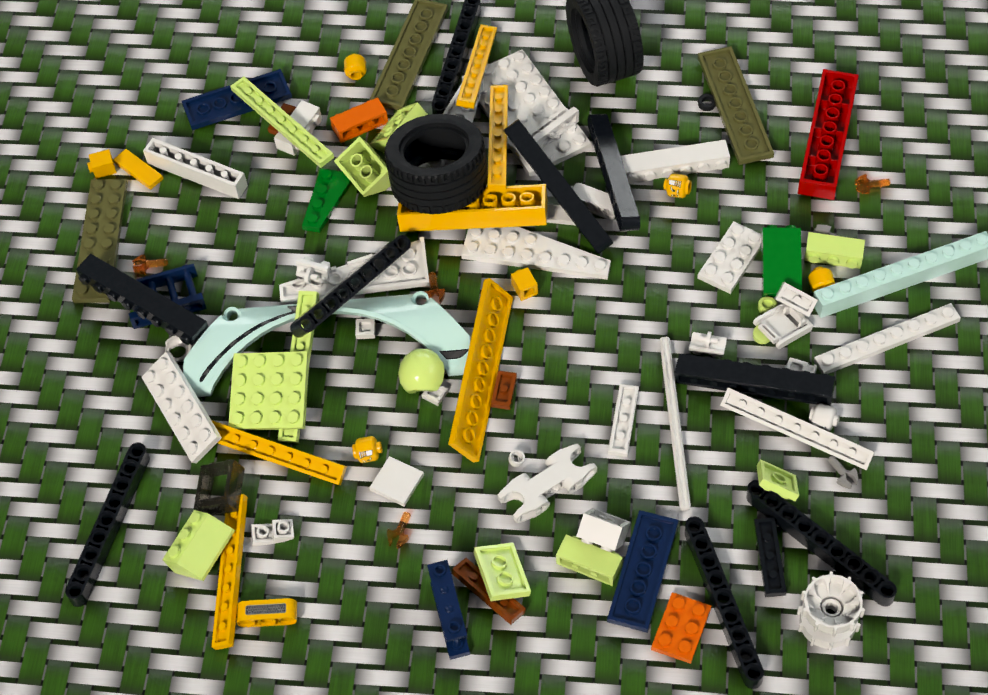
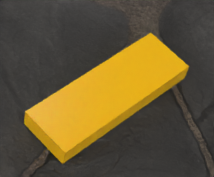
M127 149L113 159L116 165L150 190L163 180V176Z

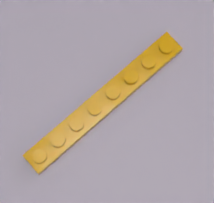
M480 24L457 97L456 106L474 109L497 33V27Z
M508 85L490 86L488 191L506 190L507 135L504 129L508 127Z
M212 420L222 437L217 442L218 444L337 485L342 483L347 468L345 465Z
M244 494L228 497L226 500L224 523L233 528L235 532L223 549L220 558L211 646L215 650L234 646L248 497Z

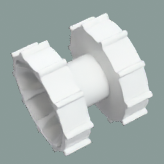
M832 571L828 575H822L818 578L812 577L806 591L801 593L800 599L803 600V605L799 606L797 614L800 615L798 632H802L811 642L810 646L816 645L821 648H827L829 652L833 648H839L843 645L849 646L854 633L859 632L861 624L858 623V619L864 616L865 609L862 608L864 592L859 591L857 586L851 581V577L845 578L835 575ZM831 609L835 613L829 614L826 610Z

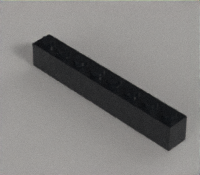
M91 253L76 269L79 275L78 278L83 284L91 285L98 293L106 294L113 302L118 301L125 309L135 311L142 319L147 318L154 326L162 327L169 335L179 337L186 345L191 344L194 346L208 328L206 320Z
M679 353L675 369V383L724 391H727V388H731L743 394L816 405L821 403L831 406L835 387V376L828 374L794 371L788 368H774L769 365L761 366L749 362L741 363L729 359L720 360L709 356L700 357L692 354Z

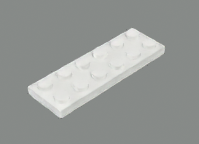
M165 352L142 376V379L191 463L197 464L222 437L170 352Z

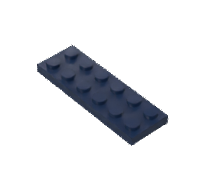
M281 69L248 79L274 103L292 98ZM231 85L182 100V105L192 130L254 110L231 90Z
M639 510L607 617L608 623L648 633L679 520Z

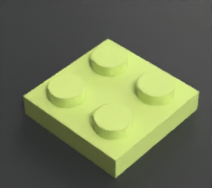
M760 459L757 464L759 485L766 491L778 493L784 499L796 501L799 497L796 475Z

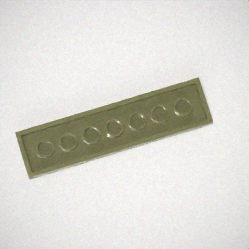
M414 0L370 100L378 97L384 107L395 110L406 106L448 11V4L429 0Z
M732 46L698 53L699 63L716 102L717 110L738 164L742 165L774 158V151Z
M91 179L77 267L90 253L116 267L128 185L127 179ZM76 270L72 295L73 303H110L111 300L106 294L98 293L89 284H83L79 280Z

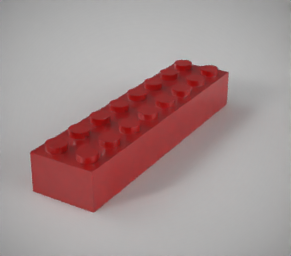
M823 69L802 166L798 194L834 200L858 74Z

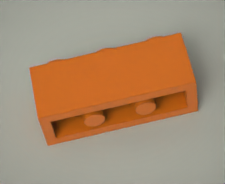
M377 97L330 117L332 130L340 143H343L385 125L388 122L387 111Z

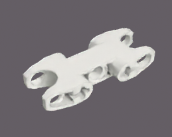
M579 444L556 451L545 461L547 469L533 478H530L527 473H522L512 479L499 492L497 496L500 503H506L511 500H519L523 503L513 514L516 523L537 517L550 506V502L547 500L549 497L563 488L568 493H574L597 473V466L594 463L582 467L575 466L572 463L581 453Z

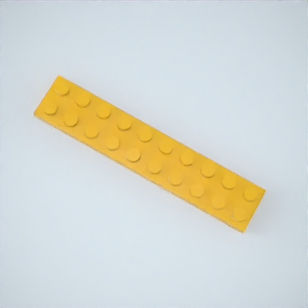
M491 278L484 279L448 443V445L473 463L479 462L492 395L513 297Z

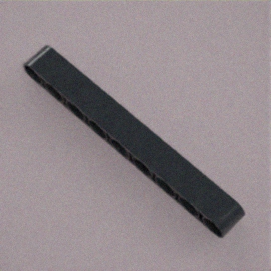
M464 0L432 100V114H443L456 93L481 14L480 0Z
M589 114L587 119L588 129L619 230H640V216L608 115Z
M517 119L505 128V134L541 181L546 184L547 189L594 250L600 254L611 246L613 241L520 120Z
M400 235L387 243L292 322L290 326L291 333L295 337L301 338L313 331L409 250L411 246L409 238L405 235Z
M136 442L129 447L66 586V596L75 607H81L88 601L147 468L150 457L145 445ZM80 592L78 596L74 597L75 593Z
M753 480L748 484L746 499L753 507L768 518L775 517V523L843 577H851V581L857 588L879 605L886 607L894 602L897 588L893 582L779 494L764 490L759 485L758 480ZM758 491L760 494H754L752 492ZM769 503H773V504H775L776 506L771 507V506H769L768 504H769ZM787 515L790 516L792 519H786L783 516ZM800 528H805L808 531H801ZM820 540L824 544H818L816 541ZM832 553H838L840 557H835ZM848 566H855L857 569L852 570ZM868 578V579L873 580L874 582H873V583H869V582H867L865 579ZM882 592H888L890 596H885Z
M690 517L685 523V538L742 680L748 688L756 689L762 684L763 667L705 525L699 517ZM695 527V528H697L698 530H697V531H692V530H690V528ZM704 545L706 548L700 549L697 546ZM711 563L713 566L707 567L704 564ZM716 580L719 581L720 584L714 585L711 582ZM719 599H726L728 602H727V603H721V602H719L718 600H719ZM733 617L735 621L730 622L726 618ZM738 635L741 636L743 639L738 641L735 640L733 637ZM747 654L751 658L746 660L743 659L741 655ZM754 673L758 675V678H750L749 674Z

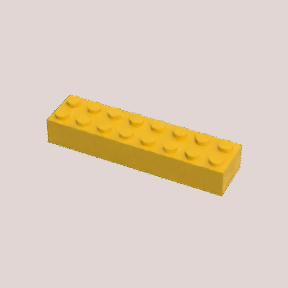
M546 184L507 186L506 190L488 191V187H486L482 194L468 206L443 214L419 213L398 203L397 219L400 232L547 225L548 197Z

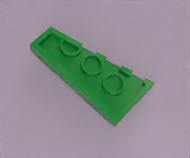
M320 168L302 223L303 230L320 233L331 217V212L335 207L337 208L340 203L339 200L343 194H346L351 183L342 171Z

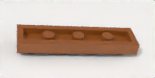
M465 558L452 568L451 574L510 625L525 614L526 608L514 598L490 601L480 570L469 559Z

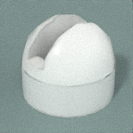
M520 450L511 451L508 457L509 464L513 467H520L525 460V455Z

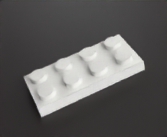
M733 221L698 273L697 279L731 294L760 251L761 234Z

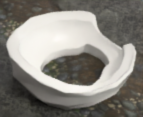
M172 336L165 342V352H170L171 349L178 346L186 349L182 357H174L177 363L183 362L192 349L191 344L186 345L177 336Z

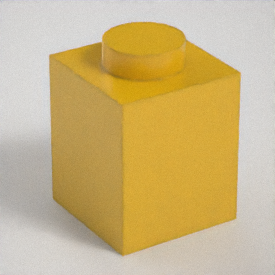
M110 149L89 154L90 162H87L90 173L93 172L96 179L116 174Z
M528 267L519 269L511 274L512 286L521 301L538 294V284Z

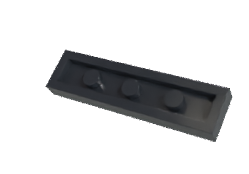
M775 517L754 519L765 597L786 596L787 592Z

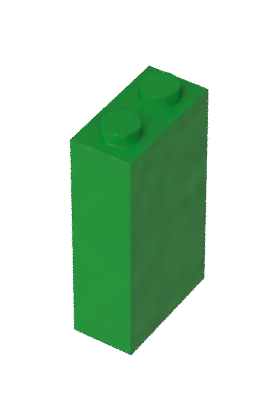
M776 225L763 227L761 232L762 297L770 296L775 298L783 282L802 291L801 228H796L794 225H787L785 228H777Z

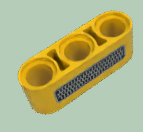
M291 598L249 600L238 603L237 625L240 627L293 625L297 622V601Z

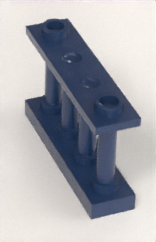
M194 263L135 279L156 292V288L167 285L171 301L192 313L207 309L202 293L196 294L192 278L198 277ZM185 280L189 296L178 299L174 283ZM135 311L128 313L134 329L152 324L147 318L142 319Z
M448 560L428 564L431 588L449 658L452 660L470 655V650L466 639L467 632Z

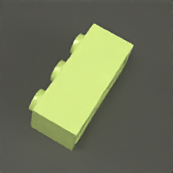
M808 232L804 261L861 269L865 240Z
M565 535L556 554V564L613 586L623 566V557L615 551H605L597 544L583 543L579 537Z

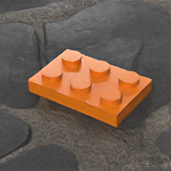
M672 592L651 650L691 664L712 606Z

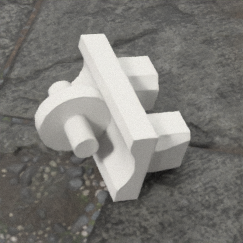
M307 256L304 259L298 258L296 260V276L304 278L305 283L310 284L312 280L325 284L329 282L330 262L316 263L313 258Z
M710 331L707 334L693 332L689 351H693V354L697 355L709 354L713 358L723 357L727 338L714 336Z

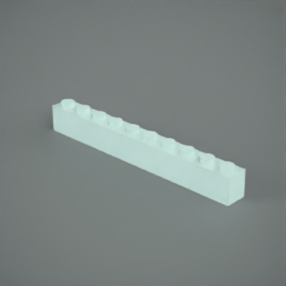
M984 231L815 290L813 298L818 301L814 308L819 317L822 318L987 260L988 233Z

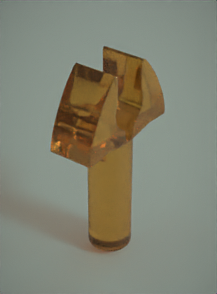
M864 174L855 180L854 185H858L856 186L857 192L869 195L870 188L890 186V179L869 180L867 179V174Z
M145 254L138 256L132 261L134 265L142 264L141 266H133V270L142 275H147L146 270L148 268L168 265L167 258L147 260Z
M430 272L429 281L431 289L424 292L428 294L429 298L436 294L441 304L445 297V288H438L436 273Z
M403 513L395 530H387L390 546L393 539L398 535L397 549L409 540L408 535L404 534V530L410 519V513Z

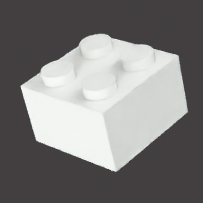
M592 508L583 514L576 537L582 538L581 541L590 545L595 543L601 545V549L612 552V550L615 551L624 545L631 522Z

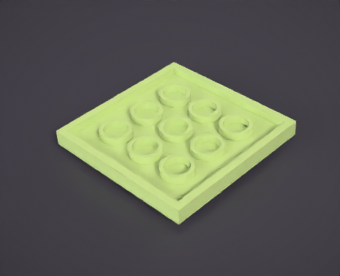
M308 351L234 353L228 426L239 430L305 429L310 353Z

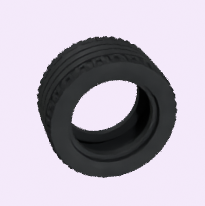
M629 0L566 1V18L573 49L582 72L591 85L598 87L637 75L642 71L644 62L642 39L636 16Z
M431 114L417 117L397 128L386 143L385 159L392 193L399 203L410 210L425 214H443L457 211L475 201L486 188L488 183V165L484 138L477 126L463 117L450 114ZM434 160H455L451 164L437 168L418 167Z

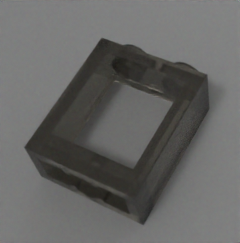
M233 459L202 465L194 509L212 516L238 511L245 468ZM227 474L224 496L211 498L214 477Z

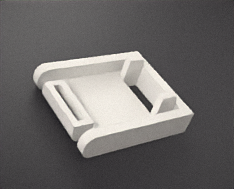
M784 304L774 307L753 321V324L758 326V329L773 344H776L777 349H781L811 332L813 324L803 314ZM790 314L799 323L798 327L786 315Z

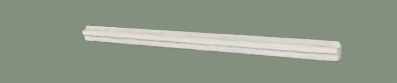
M661 337L659 343L680 510L685 511L690 510L691 503L671 344L669 337Z

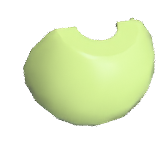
M415 349L405 355L400 363L398 372L400 384L409 394L418 391H437L443 382L444 364L431 349Z

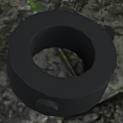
M703 94L697 101L699 108L703 111H711L716 107V102L711 94ZM708 100L711 104L706 105L703 101Z

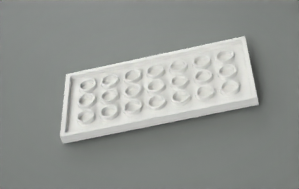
M523 49L487 65L483 77L485 83L478 105L488 119L490 86L508 85V126L519 119L527 131L530 132L564 107ZM576 123L542 150L551 162L556 165L591 149L592 143ZM507 136V146L528 176L535 175L536 173L528 162L512 149L511 145L513 143Z

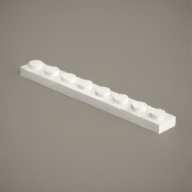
M950 303L814 357V363L821 374H829L958 323L961 317Z
M727 388L720 404L722 407L864 470L868 469L875 453L868 448L731 388Z

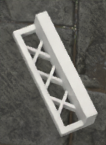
M564 106L529 133L541 149H543L579 122V110L575 107L567 109ZM512 144V149L524 159L518 149Z

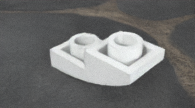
M282 519L272 520V524H251L252 546L270 545L294 539L293 520Z

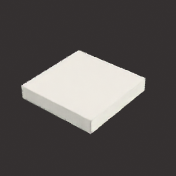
M389 456L369 488L370 491L405 507L422 480L424 472Z

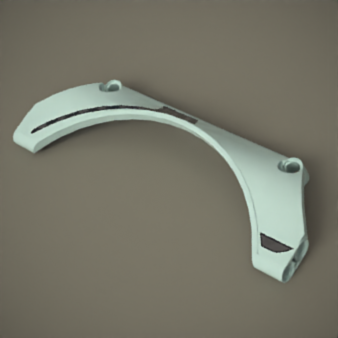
M424 291L408 295L349 299L333 313L362 316L389 324L414 338L426 349H431L443 362L444 370L448 376L464 374L471 342L470 336L434 299L429 298L428 294ZM419 299L426 300L423 305H418L416 302ZM297 304L239 309L228 307L224 311V315H220L206 329L184 358L183 374L197 397L212 395L223 373L233 362L234 353H242L261 336L282 325L295 321ZM231 315H238L237 319L233 321L229 320Z

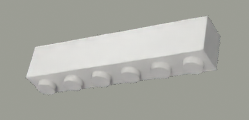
M152 138L143 150L147 164L237 199L241 197L248 186L245 173Z
M726 140L621 156L629 183L668 178L673 173L688 175L710 170H722L729 168L730 154Z

